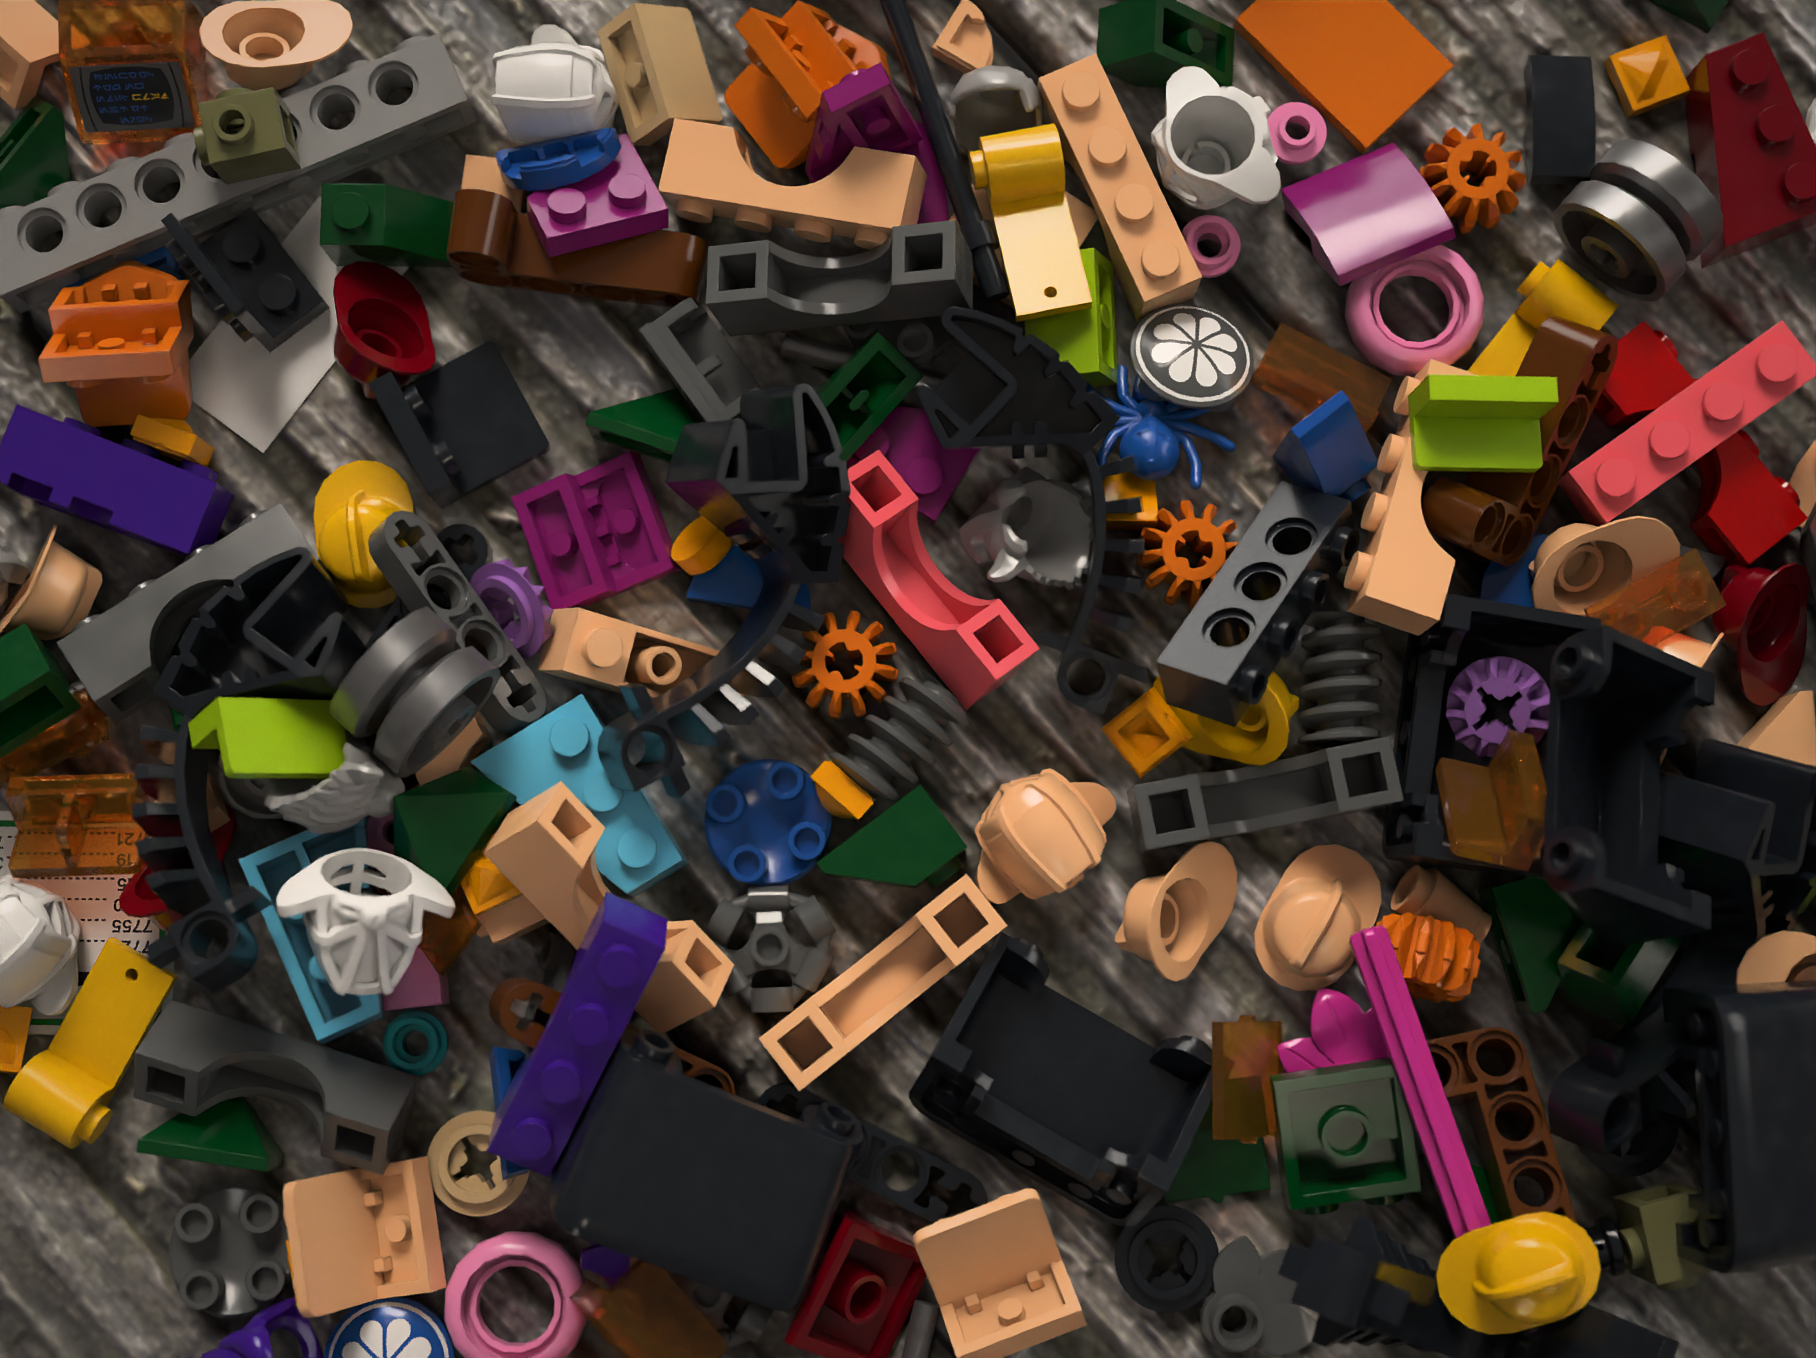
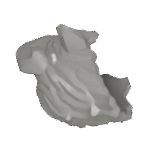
M1029 467L1022 468L1012 477L1002 478L993 487L987 497V501L960 528V538L965 550L978 564L994 562L987 577L995 583L1009 581L1014 576H1018L1040 584L1065 586L1068 590L1074 589V584L1081 586L1084 580L1083 575L1088 574L1089 548L1093 542V522L1091 521L1093 520V513L1088 509L1092 504L1089 480L1086 478L1071 484L1060 480H1047L1040 473Z
M346 728L347 743H345L343 748L345 762L339 769L332 770L329 778H262L261 782L265 785L263 787V791L266 793L265 806H269L272 811L282 813L283 820L296 822L305 826L308 832L316 834L337 833L357 824L368 815L380 818L393 814V797L405 792V787L400 776L373 754L372 747L368 746L365 739L353 736Z

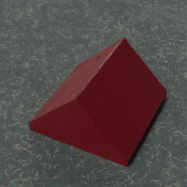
M846 1209L788 1327L784 1341L793 1347L826 1358H887L927 1277L914 1243Z

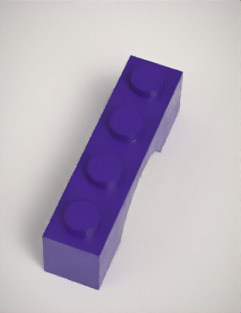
M606 892L578 948L568 979L555 1009L532 1053L526 1061L521 1062L494 1116L487 1152L544 1176H550L665 951L668 919Z

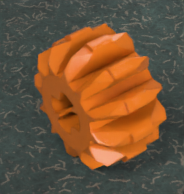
M1481 123L1472 125L1466 137L1456 127L1447 130L1442 138L1443 144H1430L1424 153V158L1428 165L1422 166L1419 170V173L1445 210L1449 220L1452 216L1458 217L1459 228L1462 234L1471 232L1476 221L1487 230L1494 228L1500 221V213L1511 214L1518 206L1519 200L1515 192L1521 191L1526 184L1527 175L1514 170L1522 160V151L1512 150L1504 153L1501 147L1506 139L1505 131L1498 132L1489 141L1484 139ZM1463 171L1475 174L1472 182L1480 180L1481 184L1479 187L1469 185L1467 181L1470 175L1462 178L1461 174Z
M1183 500L1178 507V520L1170 511L1161 508L1158 511L1157 523L1160 530L1145 527L1139 538L1145 539V545L1152 548V550H1145V554L1138 553L1136 565L1143 568L1157 567V570L1151 573L1145 580L1144 585L1148 590L1156 589L1164 581L1171 586L1164 596V603L1169 606L1174 605L1181 591H1186L1187 603L1190 609H1193L1203 595V589L1206 590L1239 543L1225 542L1224 540L1237 528L1234 520H1227L1219 527L1211 523L1217 513V507L1213 504H1208L1200 518H1195L1191 501ZM1185 542H1191L1194 552H1204L1205 556L1201 558L1195 568L1189 567L1187 558L1176 556Z
M850 611L847 616L846 629L839 630L834 614L832 612L825 613L823 615L825 617L823 622L828 634L822 637L817 631L801 632L806 642L813 646L814 650L803 649L806 653L799 664L811 666V668L799 671L792 676L794 686L796 688H804L817 683L808 694L806 704L811 709H814L829 695L832 697L829 704V716L832 719L840 718L843 700L852 701L853 712L857 718L866 716V707L861 697L862 695L867 693L879 704H882L884 697L888 696L884 689L874 682L875 679L886 682L897 681L898 670L896 668L878 664V662L890 659L897 654L896 645L893 642H886L873 647L872 645L880 638L883 632V625L875 621L868 626L863 634H860L858 632L860 613L857 611ZM839 651H846L850 659L861 658L863 662L862 667L854 666L855 677L843 680L839 671L830 673L827 671L828 664L835 665L834 654Z
M1410 912L1402 915L1388 914L1383 916L1381 921L1377 922L1376 926H1384L1388 931L1410 996L1416 1000L1422 998L1439 1003L1444 1000L1457 1002L1470 994L1473 980H1477L1481 960L1478 959L1481 944L1474 939V935L1464 928L1455 927L1451 921H1440L1430 915L1426 917L1417 916Z

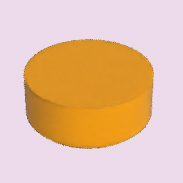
M700 516L679 534L672 546L671 557L687 574L700 575L714 568L729 552L733 542L705 517Z

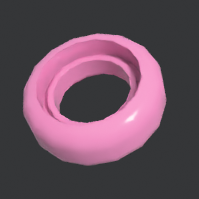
M1440 244L1352 281L1346 294L1345 321L1353 344L1369 363L1392 375L1414 377L1430 359L1452 366L1468 353L1483 325L1485 298L1474 270L1460 254ZM1407 275L1420 276L1439 287L1445 294L1449 306L1448 323L1441 334L1434 339L1424 342H1413L1394 335L1383 323L1379 311V303L1382 290L1392 280Z
M507 1231L481 1241L457 1263L445 1289L444 1320L454 1347L464 1358H565L577 1346L588 1322L589 1288L580 1264L561 1243L536 1232ZM509 1266L526 1267L539 1273L549 1284L554 1297V1316L548 1329L540 1337L526 1343L507 1342L495 1336L485 1325L480 1311L481 1293L487 1280L496 1271Z

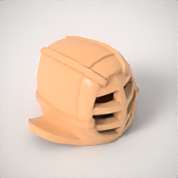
M1045 769L1039 774L1001 784L975 828L977 839L982 847L975 875L978 889L988 902L1002 904L1008 902L1020 892L1027 898L1035 900L1055 892L1061 893L1073 888L1084 879V872L1093 869L1101 860L1100 855L1107 842L1102 826L1113 817L1117 809L1115 796L1108 788L1096 782L1070 783L1053 769Z

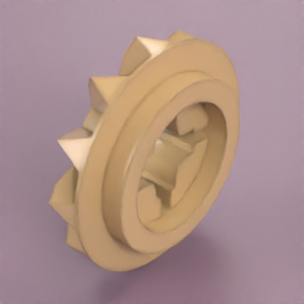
M476 1110L452 1118L439 1129L428 1150L427 1156L434 1193L447 1207L464 1215L487 1216L497 1213L510 1206L527 1187L530 1171L523 1175L502 1180L499 1156L490 1165V1170L493 1174L491 1179L496 1185L495 1188L490 1180L486 1181L480 1173L472 1176L466 1175L460 1179L456 1176V1174L464 1170V1165L471 1160V1155L468 1151L470 1147L465 1138H468L471 1145L475 1144L481 1152L487 1151L495 1116L494 1112Z

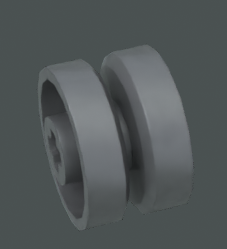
M1635 139L1618 140L1590 171L1591 181H1581L1553 212L1555 228L1564 245L1578 262L1601 282L1625 296L1642 302H1657L1686 271V261H1694L1723 230L1721 210L1715 197L1699 177L1667 152L1652 144Z
M428 607L412 612L380 637L359 659L342 681L330 704L329 714L353 736L361 739L377 733L373 754L402 778L416 773L431 762L463 731L488 700L498 683L501 672L472 646L453 652L457 632Z

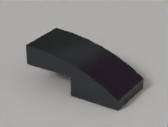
M1529 55L1524 69L1529 121L1524 133L1529 184L1578 185L1581 181H1591L1590 171L1595 167L1596 148L1595 97L1591 57Z

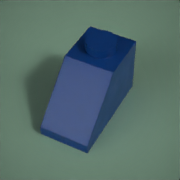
M1342 390L1291 428L1272 456L1295 485L1348 499L1351 504L1372 488L1365 478L1371 474L1378 463L1351 401Z

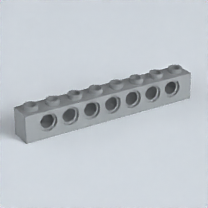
M438 33L429 38L425 36L409 38L398 44L391 54L371 62L359 60L349 63L337 72L336 77L314 86L310 84L297 85L283 92L280 97L290 110L294 135L297 136L296 145L301 169L226 184L222 178H215L216 171L211 165L204 166L196 149L193 133H183L169 139L164 144L163 149L142 158L127 157L113 162L106 168V173L84 182L71 181L57 185L48 192V197L25 207L17 205L0 209V297L20 313H23L56 299L61 291L60 288L107 270L122 261L134 259L165 246L174 239L161 221L170 213L196 239L220 230L250 207L257 214L316 190L322 187V183L335 182L477 122L476 114L440 34ZM401 87L413 89L411 96L406 102L400 105L386 104L388 96L395 89ZM343 111L355 112L352 122L345 128L339 130L329 129L331 120L338 113ZM171 183H180V189L175 198L166 203L157 202L158 195L165 186ZM114 207H122L121 215L113 225L100 228L101 218L106 211ZM56 231H63L60 244L52 251L43 252V244L46 238Z

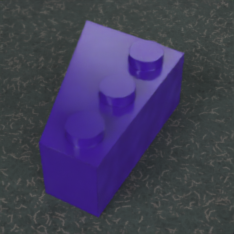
M16 404L0 443L1 485L31 502L183 557H187L192 551L201 546L213 545L234 496L216 483L219 473L184 459L179 468L158 460L161 454L159 451L139 442L124 438L120 445L102 438L101 430L78 420L65 417L64 422Z

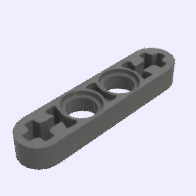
M402 510L393 512L370 534L368 546L375 564L410 613L428 607L457 632L453 652L466 648L465 636L474 637L484 645L488 653V661L501 671L497 685L479 710L494 729L503 734L514 735L536 722L545 713L547 706L546 694L538 679L430 526L421 517L412 512ZM403 539L408 546L400 548L395 541ZM423 565L426 570L418 576L415 570ZM428 583L436 584L448 594L451 600L450 610L440 608L430 599L427 592ZM514 696L520 706L513 708L507 698Z

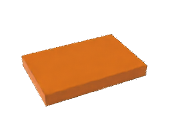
M1256 0L1236 18L1233 26L1362 155L1440 83L1454 66L1387 0Z

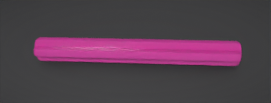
M1372 926L1362 929L1350 936L1349 943L1453 1237L1456 1239L1471 1230L1491 1225V1221L1388 931L1384 926Z

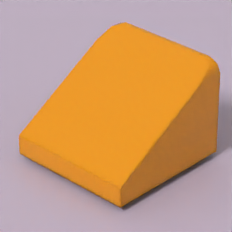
M1130 472L1106 476L1102 481L1105 501L1142 496L1144 512L1106 514V530L1156 528L1158 523V505L1155 480L1145 481Z

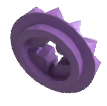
M508 558L480 567L473 574L470 584L521 657L526 659L543 650L542 644L553 635L547 619L554 610L545 605L541 598V593L545 586L533 585L528 567L515 568ZM511 597V599L514 601V604L512 605V603L509 602L507 598ZM513 612L520 616V618L514 620Z
M1504 656L1483 658L1464 668L1453 681L1447 696L1446 718L1454 732L1456 741L1463 743L1474 751L1478 757L1487 756L1506 761L1514 756L1531 751L1547 732L1550 691L1539 673L1520 660ZM1480 687L1487 694L1491 693L1498 700L1504 699L1506 696L1512 697L1517 692L1521 693L1516 698L1515 704L1509 712L1513 720L1512 725L1516 730H1513L1509 724L1505 725L1498 718L1490 723L1485 721L1480 726L1477 724L1487 708V703L1483 698L1485 694L1480 690Z

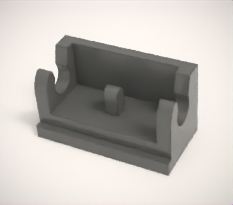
M692 298L682 301L652 323H647L639 329L645 346L701 422L741 419V395L746 391L762 389L711 320L701 303L699 302L697 305Z

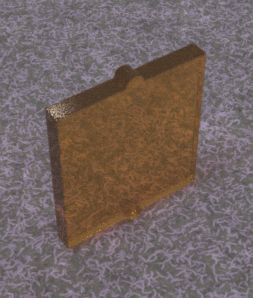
M1240 1015L1238 1021L1212 1022L1213 1139H1240L1242 1144H1256L1258 1137L1274 1136V1132L1277 1131L1269 1075L1282 1074V1064L1277 1054V1045L1282 1043V1021H1256L1254 1015Z

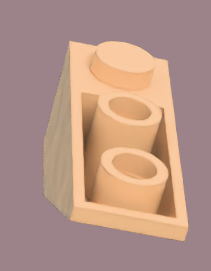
M579 607L553 609L554 612L549 624L553 635L544 643L537 670L622 694L619 688L620 685L642 684L646 686L653 700L693 675L720 651Z

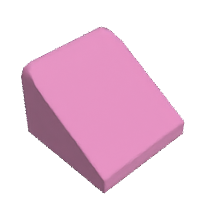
M424 940L416 946L411 963L398 984L394 987V991L387 996L383 994L384 1011L450 1004L444 940Z

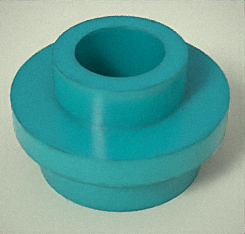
M409 1011L400 1014L388 1025L383 1037V1052L388 1063L397 1070L416 1076L428 1074L438 1068L444 1061L449 1048V1037L444 1024L435 1015L425 1011ZM416 1030L424 1033L428 1040L426 1051L419 1056L412 1054L407 1048V1038Z

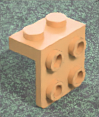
M428 1156L392 1161L383 1175L357 1167L288 1182L284 1186V1221L288 1231L293 1268V1287L297 1297L298 1310L304 1318L319 1317L377 1299L430 1293L447 1287Z
M1028 1188L1003 1195L995 1201L953 1217L940 1219L914 1234L913 1242L939 1304L957 1358H1003L1087 1325L1059 1253L1043 1204L1035 1189Z

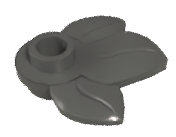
M1243 1235L1226 1245L1219 1252L1212 1267L1214 1292L1206 1299L1200 1313L1202 1331L1214 1347L1224 1352L1238 1353L1254 1346L1264 1353L1279 1357L1296 1352L1312 1342L1317 1321L1298 1305L1290 1302L1297 1282L1278 1275L1287 1249L1267 1252L1260 1257L1254 1244L1247 1236ZM1229 1308H1240L1242 1311L1240 1321L1232 1327L1223 1326L1222 1316L1224 1312Z

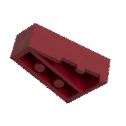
M1764 32L1706 54L1685 78L1690 91L1684 99L1690 156L1695 157L1696 175L1715 197L1721 210L1723 230L1700 254L1701 269L1816 223V145Z

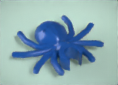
M1120 365L1118 367L1116 385L1118 399L1123 405L1097 392L1120 417L1113 426L1118 428L1111 430L1107 434L1096 455L1098 467L1107 464V458L1117 439L1121 438L1119 446L1120 459L1135 454L1139 469L1129 472L1142 480L1153 481L1168 475L1176 467L1180 455V443L1183 445L1191 466L1190 486L1194 490L1199 489L1202 484V464L1192 439L1185 433L1210 441L1229 453L1235 451V444L1217 432L1191 422H1184L1185 420H1190L1210 412V410L1188 408L1178 411L1183 407L1166 400L1161 402L1148 400L1137 388V374L1134 378L1131 398L1128 388V368L1125 365ZM1089 383L1087 384V393L1096 391Z

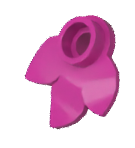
M1327 988L1318 989L1313 1000L1310 1015L1311 1037L1291 1039L1280 1043L1276 1048L1279 1060L1286 1073L1390 1058L1373 1008H1369L1364 1013L1362 1008L1349 996Z

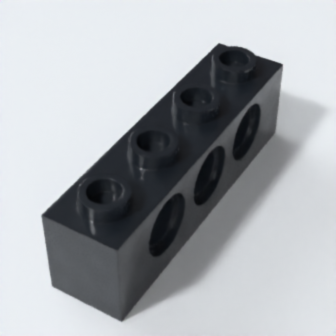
M1280 482L1156 661L1168 705L1236 727L1249 706L1256 705L1261 700L1268 684V678L1282 657L1287 658L1293 652L1298 641L1300 629L1312 611L1317 612L1322 608L1327 599L1330 584L1341 567L1350 564L1352 557L1358 550L1360 536L1359 531L1354 528L1350 500L1287 482Z

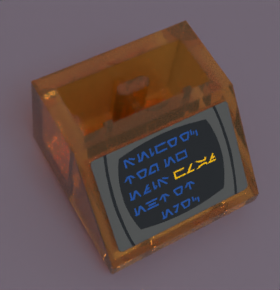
M58 0L59 62L80 141L84 145L168 141L183 133H193L194 128L202 126L198 103L207 101L206 49L202 46L199 29L204 18L191 0Z

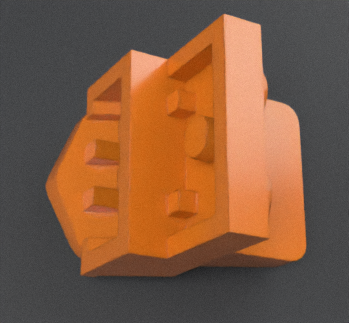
M798 0L782 18L750 7L734 26L749 44L745 48V53L751 63L729 85L724 97L728 107L776 167L793 169L807 160L823 91L839 84L840 80L850 72L868 69L880 62L890 79L891 76L887 56L882 47L852 30L836 24L827 11Z
M128 259L87 279L80 286L63 287L48 309L53 336L38 358L43 383L66 382L69 387L75 388L81 417L86 424L93 427L134 425L138 414L148 418L185 420L192 408L188 347L194 337L190 280H178L171 274Z

